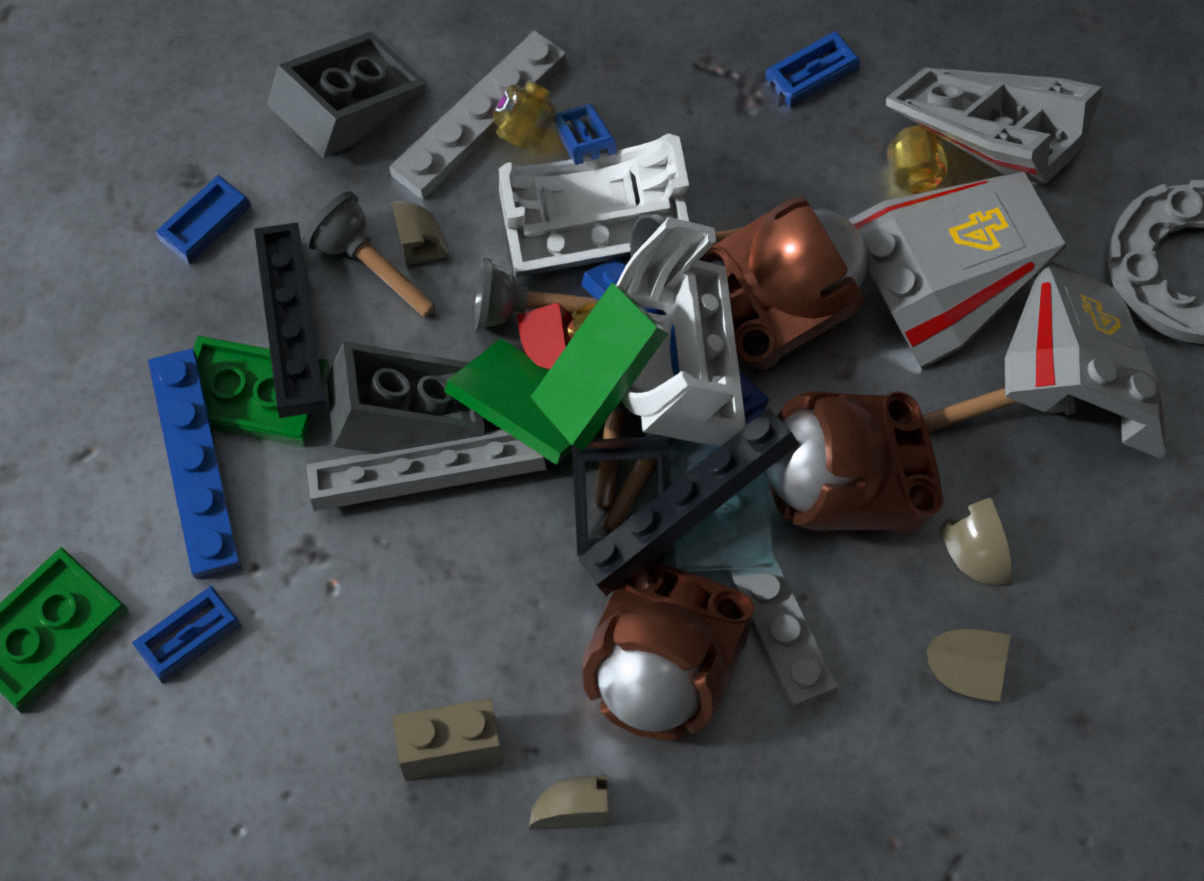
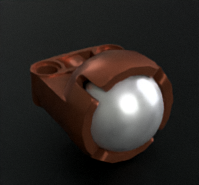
M805 196L785 201L770 212L713 245L699 259V261L708 263L714 261L724 262L728 280L736 352L749 367L755 370L772 368L782 356L854 315L866 303V299L860 290L867 270V251L861 234L845 217L828 210L812 209ZM754 338H769V347L763 355L750 356L748 354V346Z
M809 391L787 401L777 415L793 433L799 445L766 471L777 509L786 519L793 521V524L812 531L893 530L898 534L908 535L914 533L942 509L943 493L940 475L929 432L918 403L907 393L897 391L886 396Z
M649 562L616 588L609 598L582 657L585 692L591 701L603 697L600 702L601 713L614 725L637 736L664 741L678 739L687 730L691 734L702 730L713 719L719 709L741 650L746 645L754 614L752 599L747 594L717 581L670 566Z

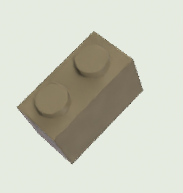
M492 698L392 715L398 761L405 781L503 764Z

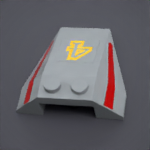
M923 68L886 97V106L1003 174L1009 175L1025 172L1031 184H1046L1081 150L1100 100L1102 87L1063 78Z
M1025 172L885 200L849 219L864 240L867 251V267L922 370L963 349L1045 266L1050 264L1067 247Z
M1051 262L1036 276L1006 353L1005 397L1046 412L1066 395H1072L1121 415L1122 444L1157 458H1162L1166 455L1164 415L1157 378L1125 300L1115 288L1055 262Z

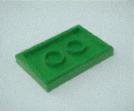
M612 282L533 392L531 398L572 446L584 451L669 333L624 288Z
M197 335L193 349L198 358L212 429L305 447L316 413L279 418L270 349ZM318 358L322 387L324 389L330 365L328 360Z
M502 338L447 380L445 393L556 465L572 452V445L531 398V395L549 370L536 365L524 352Z
M60 547L0 602V694L20 713L29 707L129 612L127 607L63 547Z

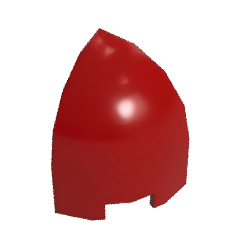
M559 302L517 314L520 340L526 355L536 365L550 370L577 332L575 317Z

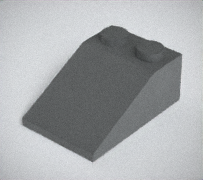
M370 31L279 64L267 105L320 156L325 158L357 144L423 92L428 83Z
M343 341L326 379L334 447L380 454L482 436L485 431L483 417L445 393L447 380L470 362Z

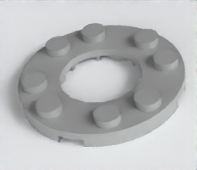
M1191 180L1187 185L1166 187L1165 184H1162L1138 196L1120 216L1108 249L1110 277L1114 288L1125 300L1128 309L1144 324L1168 337L1189 343L1204 344V299H1196L1193 295L1188 297L1178 293L1167 284L1168 281L1163 280L1158 271L1159 266L1155 255L1159 242L1169 233L1186 227L1204 228V180Z

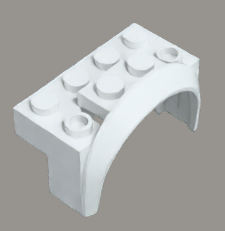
M665 134L655 141L617 150V154L610 156L608 153L600 154L601 158L592 160L590 156L583 157L584 163L575 165L573 160L570 159L525 166H514L509 162L500 167L499 195L515 278L610 261L616 257L620 259L631 257V231L635 222L643 215L658 214L664 219L672 217L689 221L684 198L689 188V181L680 136ZM630 172L636 177L640 197L638 206L635 201ZM541 190H543L548 221L544 218L540 197Z
M668 217L633 255L617 283L643 308L663 310L667 315L649 314L669 333L621 400L629 411L641 416L642 428L645 433L721 447L746 427L726 267L699 261L716 243L714 227ZM672 324L675 328L680 372L676 376L673 375L670 356Z

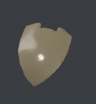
M391 202L406 266L450 257L444 234L432 213L414 202Z
M991 497L969 505L968 508L971 515L954 521L952 517L945 520L940 527V531L948 552L959 570L973 580L985 584H1011L1012 562L1009 546Z
M962 628L946 631L933 638L927 648L928 665L937 680L950 690L972 698L1000 702L1011 635L981 629Z
M575 776L555 782L540 794L531 809L529 829L609 825L607 776Z

